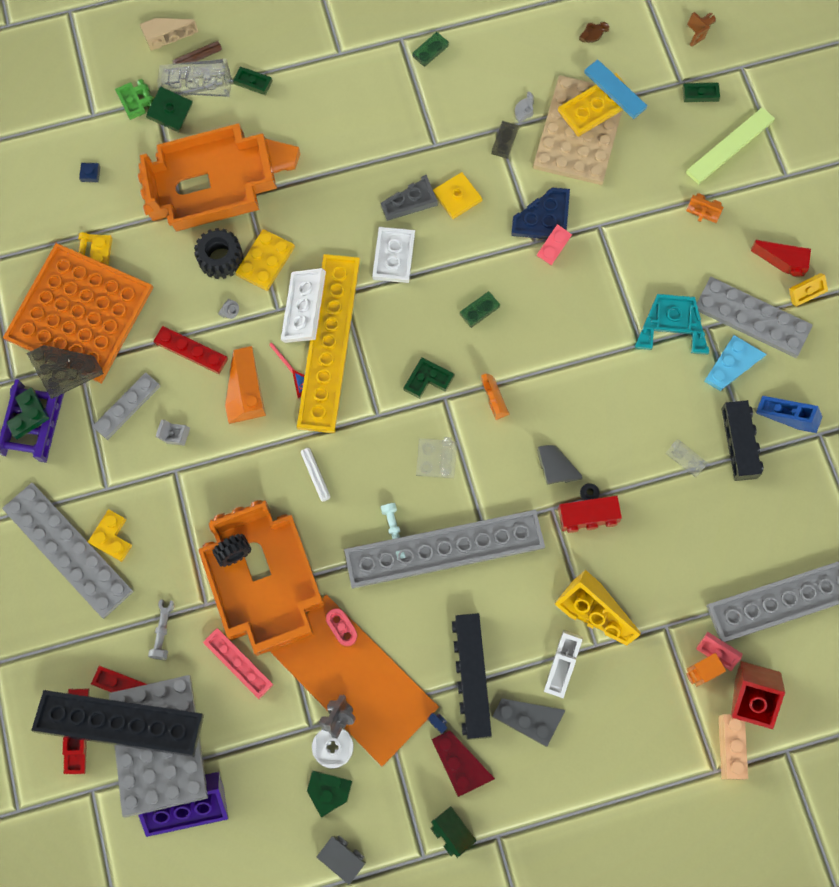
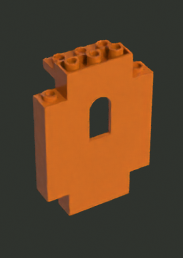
M239 123L158 144V152L155 153L157 161L155 162L151 161L147 153L140 155L141 163H139L140 173H138V179L143 187L140 191L142 198L145 200V205H143L146 215H149L152 221L167 218L169 225L173 226L176 232L259 210L256 194L277 189L269 148L264 134L261 133L245 138ZM208 174L211 188L184 195L176 192V186L179 182Z
M257 500L248 507L235 508L232 510V513L226 515L219 514L213 520H210L208 524L217 542H208L198 550L227 638L232 641L248 634L253 652L259 656L314 635L306 612L324 606V602L292 515L284 514L277 517V520L274 521L266 500ZM243 534L249 544L258 543L261 545L271 575L253 582L245 557H243V560L237 561L236 564L232 563L231 566L221 567L212 550L215 549L214 547L219 542H223L224 539H229L232 535Z

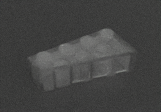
M227 59L160 65L157 84L159 88L161 86L176 94L230 97L232 77Z

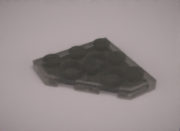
M46 345L26 353L51 399L104 374L96 358L91 355Z

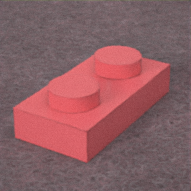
M557 224L536 256L552 265L572 234Z
M708 631L696 648V650L707 657L716 653L722 665L729 671L734 669L743 655Z

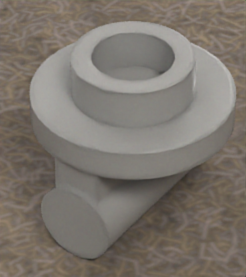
M227 299L218 315L223 318H235L239 312L238 303Z

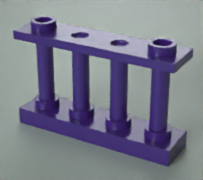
M15 379L14 385L10 388L11 396L0 433V455L6 457L8 449L33 453V457L39 462L47 463L65 392L58 385H52L51 390L48 392L35 390L40 399H47V405L44 409L50 419L27 433L38 436L36 444L27 445L10 442L12 433L6 422L17 416V414L22 413L15 397L27 390L24 389L25 385L20 380Z

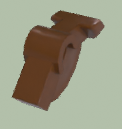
M600 22V24L588 23L586 29L579 36V40L583 43L596 42L602 37L603 32H609V25L606 22Z

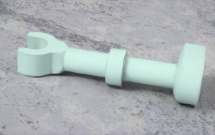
M396 503L381 506L382 514L387 515L390 527L388 529L389 534L392 535V539L400 538V527H397L394 515L397 511ZM404 552L400 555L401 559L405 558Z

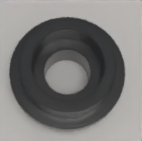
M592 483L583 485L580 490V496L583 500L598 499L600 495L599 488ZM592 490L593 495H588L586 491Z

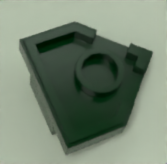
M312 770L307 793L321 818L348 801L353 781Z

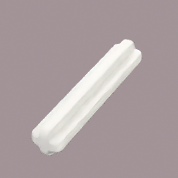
M310 448L303 449L301 455L322 502L329 500L330 494Z

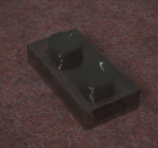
M502 121L492 148V155L506 159L509 158L519 125Z

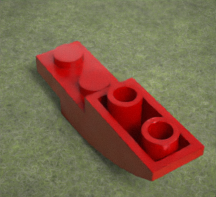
M68 689V694L89 697L90 689ZM63 737V774L86 773V740Z

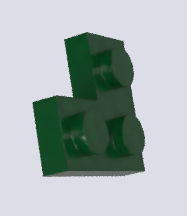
M421 357L405 384L403 391L420 399L428 384H431L446 392L455 374Z
M32 387L15 397L22 413L6 422L13 437L17 440L50 419L36 391Z

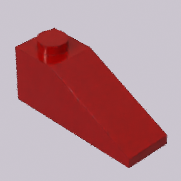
M755 240L751 247V252L785 274H791L794 277H804L809 270L811 249L761 240Z

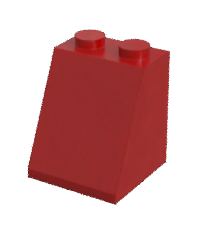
M740 661L734 683L731 718L773 730L785 695L781 672Z

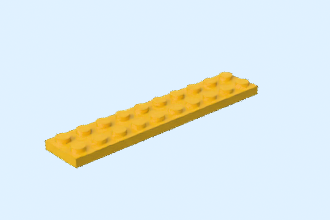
M323 254L321 268L326 271L316 340H310L297 421L298 430L335 433L360 258Z

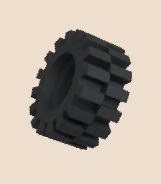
M236 534L235 536H230L229 539H224L223 542H219L212 551L218 564L221 567H226L227 565L231 566L232 563L236 564L239 560H243V557H247L252 548L245 535Z

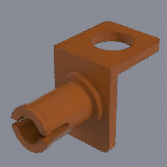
M695 12L692 13L687 24L695 32L690 43L691 47L705 39L710 25L716 21L715 15L712 16L713 13H708L703 18Z

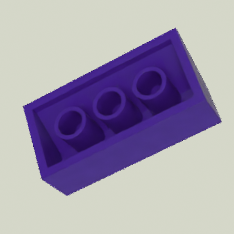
M220 773L205 774L207 799L139 814L138 816L146 837L228 820L224 786Z

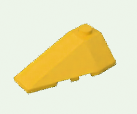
M584 570L577 576L555 602V605L574 620L579 619L587 623L588 627L592 629L595 627L603 631L606 636L626 646L641 635V632L608 591L587 570Z

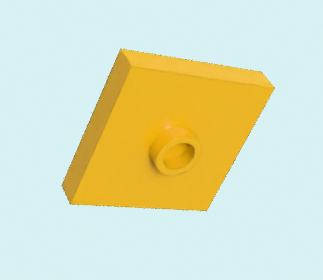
M463 172L433 189L437 200L452 219L482 202V197Z

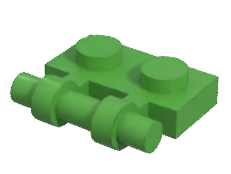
M142 79L137 81L138 86L133 87L130 82L115 89L130 120L145 114L144 107L150 108L154 97L149 93L148 85ZM142 94L144 98L139 99L138 95Z

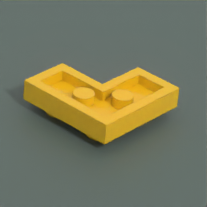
M108 509L87 543L122 562L132 547L130 543L117 537L126 519Z

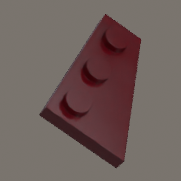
M451 731L431 739L457 797L495 780Z

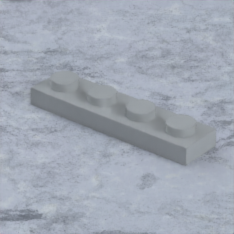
M145 373L92 427L108 440L161 386Z

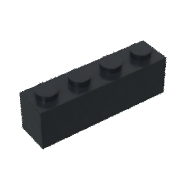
M748 400L725 402L721 411L734 481L758 479L764 471L763 462L759 459L760 445L756 443V426L752 423L753 409L749 406Z

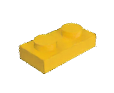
M822 273L817 274L789 288L792 305L797 307L828 292L825 275Z

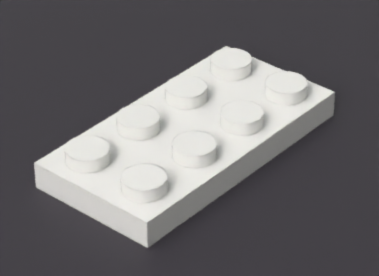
M324 269L291 272L281 341L284 343L316 340L326 274Z

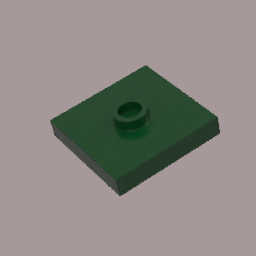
M160 86L146 114V118L179 133L193 101Z

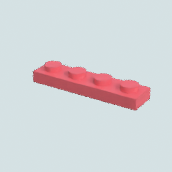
M218 628L203 641L216 657L258 699L274 685Z

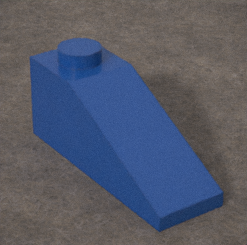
M762 396L756 411L761 416L797 430L817 433L823 417L818 406Z

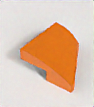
M266 139L273 172L295 170L301 155L299 147Z
M490 374L481 375V381L488 395L489 405L495 419L498 420L510 415L495 378Z

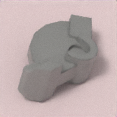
M528 92L527 98L519 101L516 105L515 116L519 124L525 119L531 118L534 114V96L531 92Z

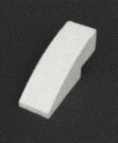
M563 630L544 692L564 698L583 640L582 636Z

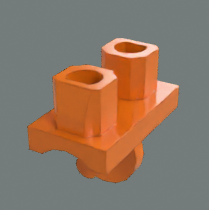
M697 193L696 196L693 195L686 211L699 216V222L704 218L717 223L724 208L721 206L722 203L717 200L707 201L705 200L706 197L700 193Z

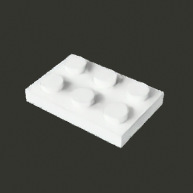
M379 227L373 280L409 283L415 230Z

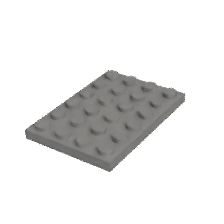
M190 675L109 693L110 700L196 712ZM200 736L194 757L115 745L122 817L126 818L208 798Z

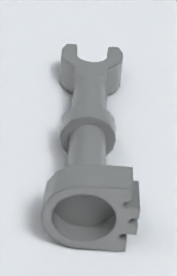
M161 599L158 603L161 615L159 625L155 629L157 635L154 649L149 650L148 657L167 660L168 651L163 650L162 645L164 635H167L168 631L166 629L168 616L173 611L175 604L173 601H170L169 607L164 608V601Z

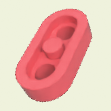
M332 609L329 611L326 621L337 640L343 646H352L357 640V632L342 610ZM335 616L340 617L339 623L333 622ZM345 633L351 634V638L349 640L344 639Z

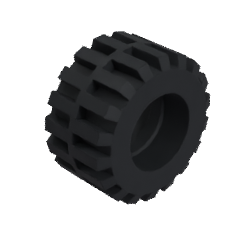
M215 228V231L210 229L207 234H201L202 238H198L196 241L198 245L194 247V254L204 274L207 273L208 277L212 278L214 276L215 279H219V277L226 279L227 275L233 276V272L237 271L243 259L242 249L237 237L231 231L227 232V229L220 231L219 228ZM217 249L228 250L227 254L220 259L210 258V255Z

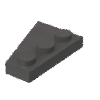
M502 698L493 718L547 747L566 710Z

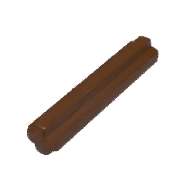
M219 41L210 43L174 59L173 64L176 69L185 67L221 51V44Z

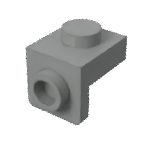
M161 420L156 437L167 444L185 446L190 428L186 425L171 424L166 420Z

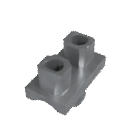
M340 695L338 700H330L327 705V710L330 713L329 717L323 716L319 721L321 729L328 731L332 738H338L346 724L352 725L355 721V716L352 714L353 708L346 702L345 695Z

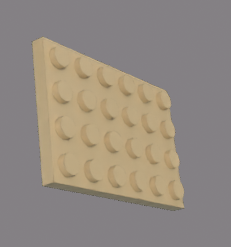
M559 75L533 169L602 185L622 111L578 137L560 115L558 107L596 84Z

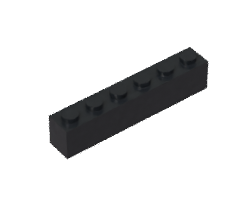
M480 614L455 615V621H452V632L457 633V641H453L454 653L459 654V661H455L456 673L461 675V681L457 682L458 694L463 695V702H459L460 715L464 714L465 723H461L462 736L466 735L467 740L491 738L492 731Z

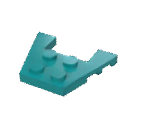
M657 294L635 344V349L652 350L654 331L691 334V353L708 355L709 347L705 340V332L702 329L695 297Z

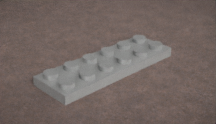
M710 277L697 302L700 313L794 358L798 357L813 326L713 277Z

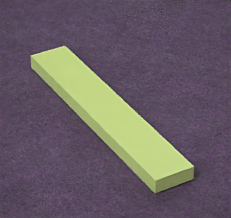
M762 107L686 171V174L699 185L771 125L775 118Z

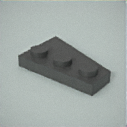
M427 174L422 176L421 180L417 183L413 182L408 185V188L403 192H397L381 202V208L386 221L438 206V201Z

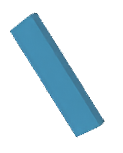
M598 59L585 69L584 74L633 119L647 109L648 105Z

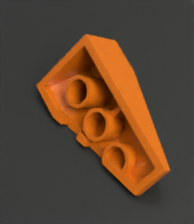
M252 346L233 350L225 403L229 424L266 416Z

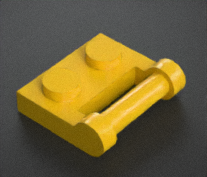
M81 232L78 236V240H80L78 253L85 255L87 242H92L90 258L109 265L113 238L111 235H95Z

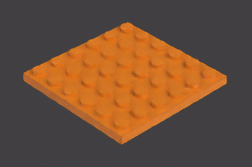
M55 243L5 332L3 339L102 384L154 287L147 282Z

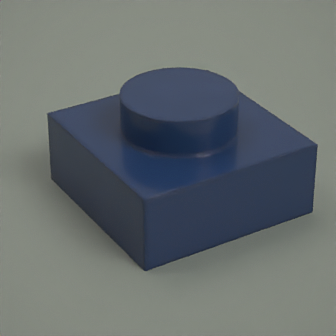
M81 163L80 181L99 182V163Z
M432 713L427 718L440 734L447 730L448 727L445 725L447 721L440 714L436 716Z

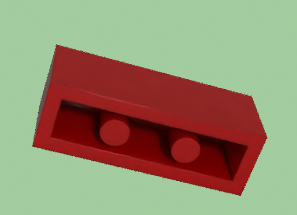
M618 496L559 504L558 507L562 531H567V533L578 532L580 528L594 530L601 525L614 527L622 519Z

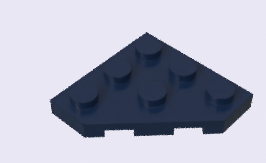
M552 187L541 198H537L529 204L521 213L518 212L514 215L511 236L548 239L557 224L567 231L570 189Z

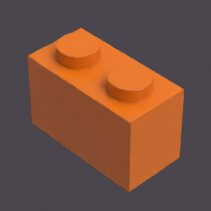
M716 653L686 669L689 681L695 684L696 687L726 672Z

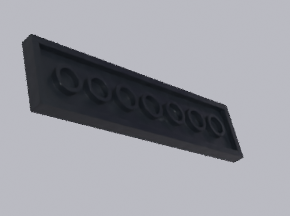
M43 690L31 731L46 735L194 757L204 715L203 713Z

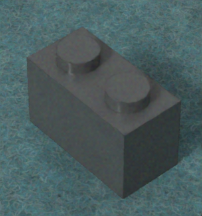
M340 835L337 838L332 836L316 858L350 885L366 864L363 861L365 856L356 849L354 851L350 850L347 847L349 843Z

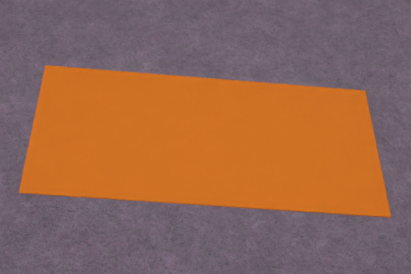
M326 594L322 598L324 606L307 613L314 635L270 652L326 710L330 700H338L340 695L346 696V702L353 708L352 714L355 716V721L352 725L346 724L345 729L383 767L439 706L346 613L345 615L357 632V640L352 646L341 645L327 624L326 616L332 609H342ZM335 616L333 622L339 623L340 617ZM350 633L344 634L345 640H349L351 638Z

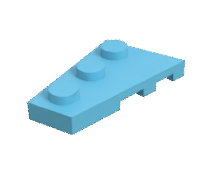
M733 335L704 382L721 391L754 364L762 360L767 354Z

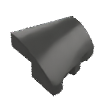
M546 445L538 447L537 453L547 485L564 481L568 483L582 479V475L557 446Z

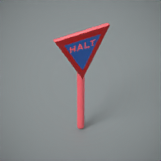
M270 343V347L293 373L297 397L300 398L302 396L305 375L295 371L274 344Z

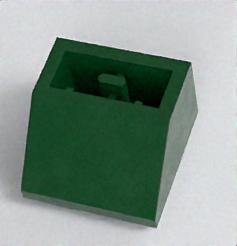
M451 806L431 821L433 826L430 829L437 839L440 837L444 839L446 844L443 847L451 857L455 854L458 858L477 841Z

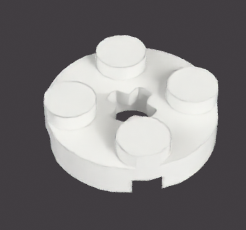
M342 729L338 738H332L328 731L321 730L313 739L312 753L317 762L324 767L339 768L346 764L353 754V740L344 729ZM331 741H335V745L339 746L335 753H331V750L327 749V745H331Z

